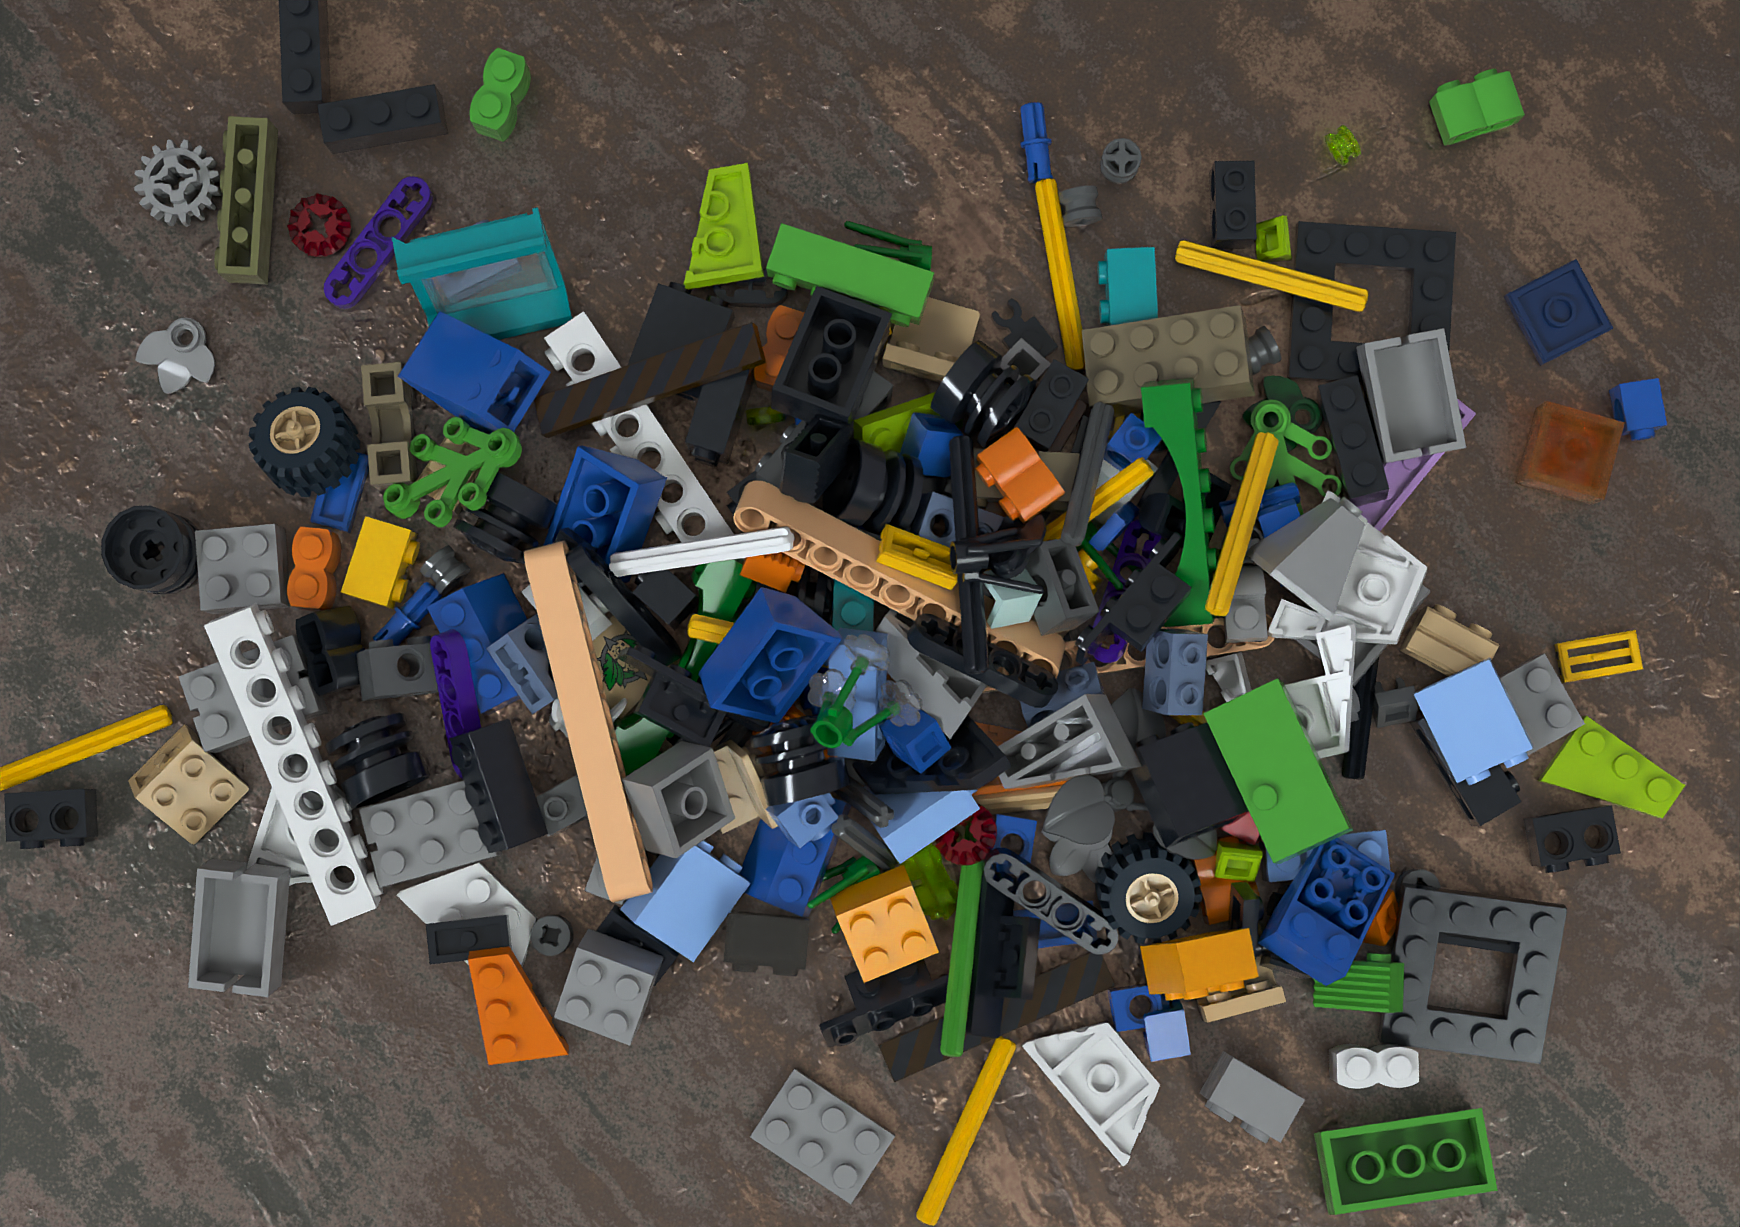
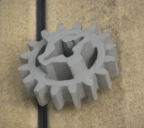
M171 139L167 140V149L164 151L156 145L152 146L155 156L152 159L142 156L141 161L146 165L145 170H135L134 173L143 181L142 184L134 187L135 192L145 196L139 202L140 205L146 210L151 209L150 215L157 221L164 216L165 222L169 226H174L177 218L186 227L190 226V217L193 215L201 221L205 220L202 210L205 207L215 210L216 206L211 201L212 196H222L221 190L214 185V183L220 181V173L212 170L218 164L212 156L206 157L207 151L200 145L193 150L192 144L185 139L182 141L180 148ZM184 159L198 164L200 170L195 168L187 169ZM182 176L185 180L179 182V189L175 190L172 186L177 185L178 177ZM157 197H170L174 207L163 205Z

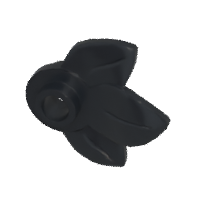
M1038 515L1023 526L1019 521H1012L1006 516L998 531L1015 527L1018 529L1017 535L986 544L1040 538L1043 541L1047 529L1046 521L1042 515ZM1037 547L989 553L988 567L983 569H991L995 576L1005 579L1016 577L1024 571L1029 562L1030 553Z

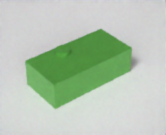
M1277 678L1203 713L1273 863L1281 864L1354 830L1284 682Z
M1482 1108L1314 1133L1328 1215L1498 1191Z

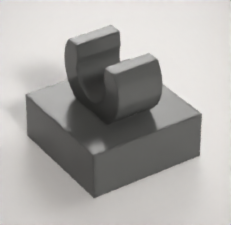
M1399 677L1395 680L1394 690L1384 691L1381 682H1376L1373 718L1377 728L1416 720L1418 702L1414 696L1416 692L1414 686L1406 687L1404 680Z

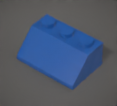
M583 445L578 446L544 545L554 543L559 530L569 527L595 547L597 553L608 565L611 563L610 556L614 553L641 549L667 477L638 459ZM632 575L621 576L619 578L624 583H627L630 581Z
M504 573L461 588L427 606L440 633L455 629L463 637L468 651L477 706L481 714L490 715L521 699L486 649L505 634L528 620Z
M761 587L698 673L710 707L773 723L780 722L841 642V634L797 597Z
M833 798L835 803L831 808L836 815L846 814L848 816L851 805ZM760 819L743 862V868L739 873L750 882L744 893L801 917H809L811 909L808 908L807 904L818 894L839 837L830 829L822 838L815 841L810 840L803 847L799 848L788 841L779 827L772 829Z

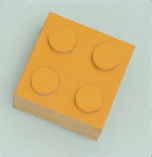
M904 864L849 886L830 898L835 915L864 983L939 953Z
M1249 928L1212 931L1163 941L1162 943L1140 946L1149 995L1165 994L1166 1001L1182 998L1184 1000L1209 996L1208 992L1219 990L1220 992L1242 989L1245 988L1244 980L1259 977Z

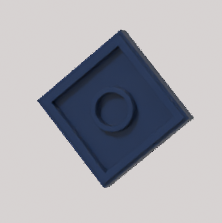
M1577 259L1504 296L1540 366L1613 329Z

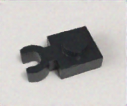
M1011 298L1007 302V305L1014 314L1011 319H1002L996 311L991 314L994 325L999 329L1008 330L1010 333L1002 341L1008 350L1020 338H1023L1044 358L1058 349L1057 344L1035 316L1024 322L1021 318V307L1016 300Z

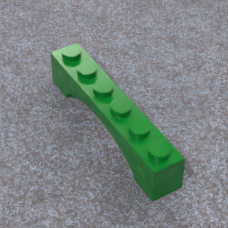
M1193 378L1144 382L1141 386L1145 428L1153 427L1175 462L1183 488L1186 510L1184 547L1175 575L1192 588L1188 597L1167 620L1164 627L1213 624L1215 616L1205 609V605L1213 581L1212 572H1215L1217 568L1218 554L1217 548L1209 547L1208 533L1215 531L1213 508H1206L1204 493L1211 492L1209 468H1202L1201 453L1207 452L1205 428H1198L1197 412H1203L1201 387L1194 388Z
M739 558L700 564L695 567L691 579L695 586L698 587L696 614L734 623L737 621L739 614L736 610L743 598L746 600L750 598L757 585L756 581L740 576L744 559ZM690 638L678 666L693 674L691 679L697 682L699 671L717 648V643ZM634 712L622 719L617 717L613 722L626 775L631 774L661 754L659 749L665 738L671 739L674 735Z

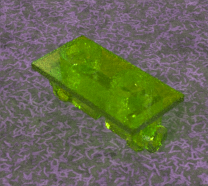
M931 842L899 865L904 864L911 882L918 879L922 880L923 884L917 885L913 889L924 915H929L931 920L939 919L942 916L944 920H948L957 907L958 887L953 880H950L942 864L940 851Z

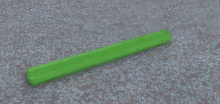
M969 822L966 825L964 839L972 840L976 843L977 839L972 837L973 834L969 831L972 825ZM983 860L973 865H961L940 1046L942 1055L949 1057H960L963 1054L983 875Z

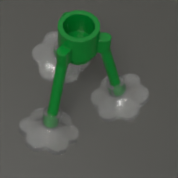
M860 634L858 637L848 635L844 640L845 654L853 661L850 666L852 671L848 678H844L842 672L837 669H829L825 674L815 673L809 680L811 689L808 693V700L812 705L821 708L817 720L810 728V731L817 742L824 747L837 748L842 742L847 746H852L860 735L884 719L891 720L894 725L899 727L905 724L914 726L921 719L919 710L923 706L922 699L918 694L912 692L911 685L902 679L896 683L888 680L881 686L883 695L879 699L881 711L853 729V716L850 710L853 709L856 703L854 695L857 691L856 682L859 676L865 675L867 670L875 671L878 669L886 671L891 665V661L888 659L890 656L889 650L885 646L877 644L868 635Z

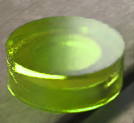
M771 406L746 410L747 424L749 426L779 423L787 419L786 414L771 409Z

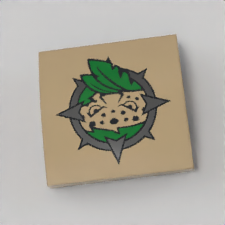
M613 615L609 619L612 625L593 640V645L609 709L611 710L623 698L627 699L624 710L618 716V718L622 719L637 707L651 676L617 658L620 650L641 645ZM680 658L677 659V660H676L675 662H673L672 664L678 665V663H679V661H680L681 659H680Z

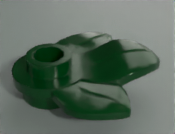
M1275 375L1266 376L1263 379L1266 399L1251 405L1242 414V419L1254 430L1251 425L1253 409L1262 401L1277 400L1288 408L1291 422L1307 432L1313 434L1322 423L1320 406L1314 400L1303 397L1296 382L1289 378ZM1297 411L1307 413L1308 422L1306 424H1299L1295 420V413ZM1267 412L1264 415L1263 423L1265 426L1274 427L1278 423L1276 413ZM1284 437L1287 451L1290 452L1295 449L1298 443Z

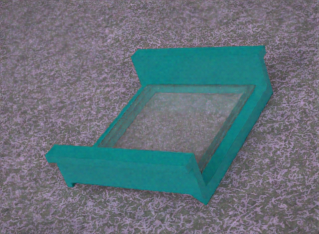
M538 207L532 208L533 214L531 215L525 213L412 239L410 243H404L392 237L398 278L401 284L411 283L427 317L428 327L437 313L441 311L501 340L561 326L573 319L565 281Z

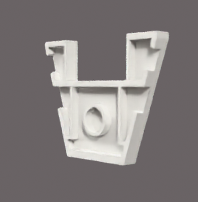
M1327 491L1323 502L1332 498L1339 503L1341 498L1333 492ZM1360 515L1358 519L1365 526L1334 616L1328 621L1318 612L1281 599L1269 627L1268 635L1274 638L1317 640L1316 633L1355 624V642L1397 644L1426 576L1427 566L1389 536L1383 535L1369 524L1365 517Z
M1355 624L1316 633L1326 674L1285 685L1319 758L1349 751L1356 639ZM1242 652L1206 661V670L1209 675H1213L1222 689L1220 693L1226 702L1252 691Z

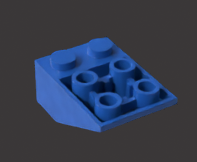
M439 311L397 377L454 416L464 420L473 429L490 435L500 428L515 431L551 372L520 350Z
M1339 838L1314 848L1275 907L1257 943L1327 986L1346 976L1395 874Z

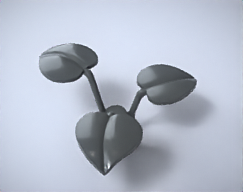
M1128 688L1111 706L1135 751L1137 749L1135 744L1146 737L1157 734L1159 740L1165 738L1166 727L1160 713L1142 709L1143 693L1135 688ZM1129 769L1114 772L1113 778L1103 783H1100L1093 776L1080 775L1065 782L1053 797L1045 816L1043 831L1078 844L1092 845L1105 840L1109 836L1114 826L1115 812L1125 808L1128 811L1149 810L1145 803L1133 801V788L1124 779V775ZM1154 824V836L1157 839L1158 843L1163 848H1165L1164 843L1159 835V832ZM1217 829L1165 849L1171 854L1176 853L1186 859L1200 860L1211 857L1217 850Z

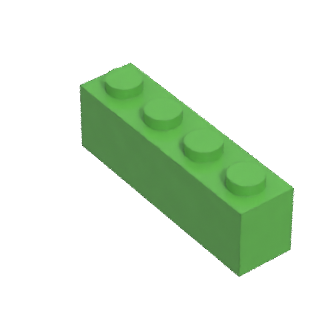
M783 223L780 225L766 266L768 276L773 278L772 283L779 287L795 290L797 285L811 290L810 295L812 296L816 286L892 313L891 323L902 327H909L910 322L920 325L934 283V272Z

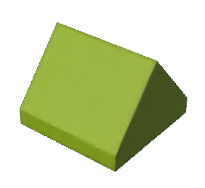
M1282 215L1256 223L1257 239L1255 243L1257 260L1264 262L1292 260L1287 216Z
M1218 841L1215 877L1255 882L1262 859L1261 849L1257 845Z

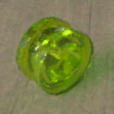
M1345 125L1337 128V134L1328 133L1325 135L1326 145L1340 165H1346L1349 162L1348 158L1350 156L1357 158L1361 155V149L1356 138Z

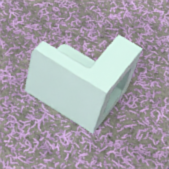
M1026 569L1018 576L1010 578L1037 585ZM992 570L984 572V574L995 576ZM984 583L996 600L987 619L988 625L991 629L1029 622L1042 594Z

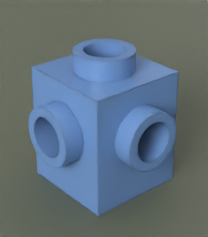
M830 793L766 808V811L788 841L799 848L803 847L810 840L815 841L822 838L830 831V824L839 818L831 808L835 800Z

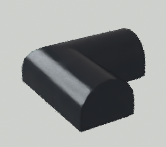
M1210 473L1211 492L1204 493L1206 508H1213L1216 528L1221 515L1219 502L1226 501L1232 485ZM1166 493L1150 495L1140 507L1139 523L1143 528L1164 538L1166 541L1175 532H1178L1183 536L1180 548L1183 549L1186 530L1184 497L1180 501ZM1214 532L1208 533L1209 543Z

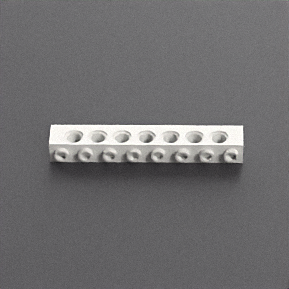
M584 311L544 337L550 346L544 353L557 372L565 368L572 379L566 386L622 368ZM582 354H591L595 357L593 367L586 372L577 371L575 369L576 359ZM647 404L592 423L600 436L608 432L616 446L610 449L611 453L635 458L640 461L644 453L648 451L658 452L661 455V461L654 470L667 477L665 486L676 483L683 487V495L677 502H665L662 499V494L657 507L660 511L654 514L666 534L674 531L681 542L734 535ZM628 418L637 420L639 428L635 435L631 437L619 435L618 427L623 420ZM691 516H700L705 520V528L697 536H690L684 532V523Z
M257 603L211 620L204 627L330 925H335L376 909L381 900L379 895L383 894V887L379 888L375 871L369 872L364 858L368 857L365 843L360 834L354 836L348 822L352 820L350 807L344 797L338 798L333 784L337 782L334 769L329 760L323 761L317 748L321 745L319 733L313 723L307 724L301 709L306 707L303 695L297 685L291 686L286 674V671L290 670L289 662L281 647L275 648L270 636L274 632V627L267 611H260ZM250 640L258 645L260 649L259 659L248 660L242 655L240 650L242 641ZM266 678L274 683L276 687L274 697L266 698L258 693L256 688L258 679ZM283 716L287 718L292 726L291 733L288 735L278 734L272 727L273 717ZM290 754L302 755L307 761V770L304 772L292 770L288 765V756ZM308 791L317 792L323 799V807L319 809L309 808L304 803L303 794ZM326 828L332 829L337 833L339 843L334 846L323 844L319 838V831ZM338 866L349 867L354 873L355 880L349 883L339 881L334 874V868Z

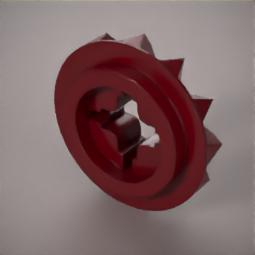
M316 193L314 196L301 198L296 207L290 210L287 228L291 241L299 250L311 256L324 257L334 254L345 245L351 232V219L345 206L335 197ZM312 212L321 219L328 217V221L324 224L325 232L328 235L327 238L317 230L309 232V228L313 225L312 216L310 215Z
M978 804L980 809L959 823L962 826H966L971 822L972 825L969 831L973 834L972 837L977 839L976 843L966 839H962L957 843L956 840L959 834L955 831L956 828L954 827L935 840V847L946 860L957 865H973L982 861L986 854L993 849L997 838V826L992 814L984 806Z

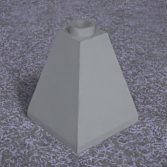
M1345 497L1339 503L1329 498L1249 547L1246 551V556L1329 621L1335 614L1365 526L1358 519L1362 511Z

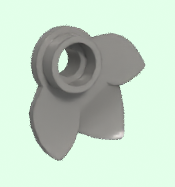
M179 318L172 322L167 330L151 332L140 344L135 358L141 364L158 365L159 382L163 392L166 394L183 389L192 377L201 382L208 383L215 368L214 355L205 345L206 332L203 326L192 318ZM185 332H192V342L183 345L181 343V336Z
M1042 828L1041 832L1050 841L1055 842L1049 858L1051 873L1058 876H1068L1083 869L1088 878L1093 883H1097L1095 873L1097 867H1103L1101 862L1102 856L1105 852L1110 855L1113 853L1109 845L1113 828L1105 840L1092 845L1072 842L1063 837L1046 833Z

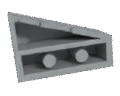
M890 609L875 631L888 633L887 673L925 713L937 720L941 730L951 739L987 685L915 650L907 639V632L913 625L914 620ZM956 646L959 652L963 654V647ZM993 664L995 669L998 670L1000 665Z
M1084 694L998 746L1012 766L999 775L1005 789L1029 788L1067 781L1080 775L1094 776L1142 767L1106 695Z

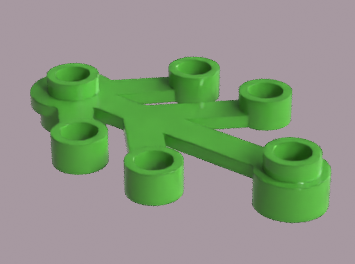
M1265 400L1259 403L1251 414V425L1254 433L1241 455L1232 460L1230 464L1231 475L1237 480H1243L1244 476H1239L1235 473V464L1238 461H1246L1248 463L1256 435L1259 432H1269L1274 434L1279 443L1265 490L1273 488L1277 479L1279 486L1291 482L1296 484L1295 475L1316 487L1323 497H1325L1326 493L1322 489V483L1326 479H1334L1337 483V489L1333 493L1338 496L1342 490L1340 479L1332 474L1325 475L1290 455L1287 451L1284 437L1306 447L1309 455L1317 460H1323L1331 454L1332 444L1330 440L1324 436H1314L1292 423L1290 412L1283 403L1277 400ZM1267 412H1274L1278 416V423L1274 427H1267L1263 423V417ZM1317 440H1323L1327 445L1326 452L1320 456L1315 455L1312 451V445ZM1299 502L1297 507L1301 516L1304 513L1301 502Z
M453 417L444 425V436L454 444L459 445L466 442L480 448L466 456L437 445L434 440L425 434L417 435L410 443L411 454L423 462L431 460L445 465V467L410 485L404 483L390 485L383 495L386 509L398 518H409L418 510L421 497L445 485L447 486L440 500L431 501L425 508L424 517L428 522L439 528L446 526L452 519V510L458 499L461 504L470 510L480 509L486 502V493L499 468L510 467L520 458L522 447L518 436L507 428L497 429L489 435L471 428L461 418ZM460 427V430L454 435L455 431ZM427 444L425 449L421 451L422 447ZM482 467L475 482L467 483L472 472ZM476 492L474 498L469 501L471 495ZM441 510L440 515L435 518L437 512Z

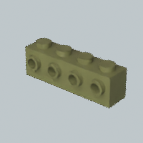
M228 116V127L223 134V151L226 154L225 169H222L220 174V189L223 193L222 208H219L217 215L220 242L219 247L215 250L214 262L217 273L228 283L268 285L278 129L268 118Z

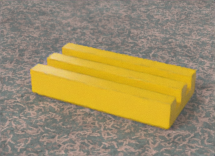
M889 524L885 525L880 536L882 540L879 544L878 550L880 552L877 555L876 562L949 590L953 589L957 583L958 574H953L949 547Z
M1636 630L1554 644L1555 652H1558L1559 657L1557 660L1558 668H1561L1562 673L1560 675L1561 683L1643 669ZM1623 640H1628L1629 648L1568 657L1567 650ZM1630 655L1632 663L1576 673H1572L1570 667L1571 665Z

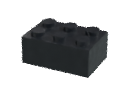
M816 286L773 385L771 409L806 422H811L814 414H821L851 425L889 336L892 313Z

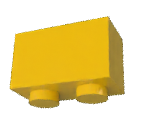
M365 516L341 593L394 609L395 603H401L406 593L408 580L403 578L408 564L413 565L418 556L420 542L416 541L418 534L412 530Z

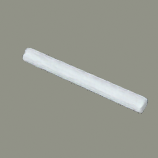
M779 527L618 552L610 556L611 563L609 564V569L613 571L615 576L621 577L786 552L793 549L795 538L789 527Z

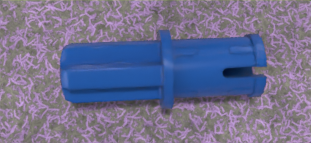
M1039 102L1027 103L1021 106L1020 109L1024 141L1020 145L1021 148L1025 149L1028 183H1036L1042 179H1053L1048 147L1052 144V140L1047 138L1043 104Z
M1291 482L1264 490L1259 510L1294 499L1296 504H1298L1301 497L1297 485ZM1237 498L1219 502V508L1226 527H1229Z
M428 582L423 583L401 608L397 606L394 609L396 613L372 638L374 641L392 639L393 646H399L414 628L418 630L421 627L418 623L429 612L427 606L440 600L442 595L432 584Z

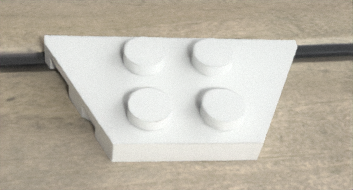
M290 754L288 756V765L292 770L296 772L307 770L308 764L302 755ZM333 784L338 798L344 797L348 803L345 794ZM272 788L247 869L254 864L291 868L289 886L295 883H312ZM308 791L303 794L304 803L309 808L319 809L323 807V799L317 792ZM326 828L319 831V838L323 844L334 846L339 843V837L332 829Z
M477 863L401 890L397 894L426 924L509 915L512 951L523 967L528 952L527 948L530 942L531 929L534 923L537 922L538 917L482 863Z
M1107 1021L1025 1041L1022 1047L1120 1164L1125 1166L1130 1159V1153L1137 1136L1143 1128L1150 1105L1153 1103L1160 1087L1157 1080Z

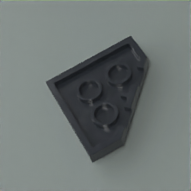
M968 714L951 739L944 733L951 749L922 773H919L894 755L887 741H885V746L875 761L858 759L852 763L858 776L874 795L978 790L1012 767L1006 755Z

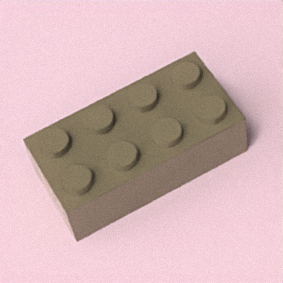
M1241 305L1082 330L1086 377L1089 378L1087 382L1088 398L1091 409L1095 403L1102 402L1113 406V417L1129 415L1130 413H1143L1141 386L1144 382L1193 378L1194 388L1201 387L1203 403L1255 396L1247 323Z

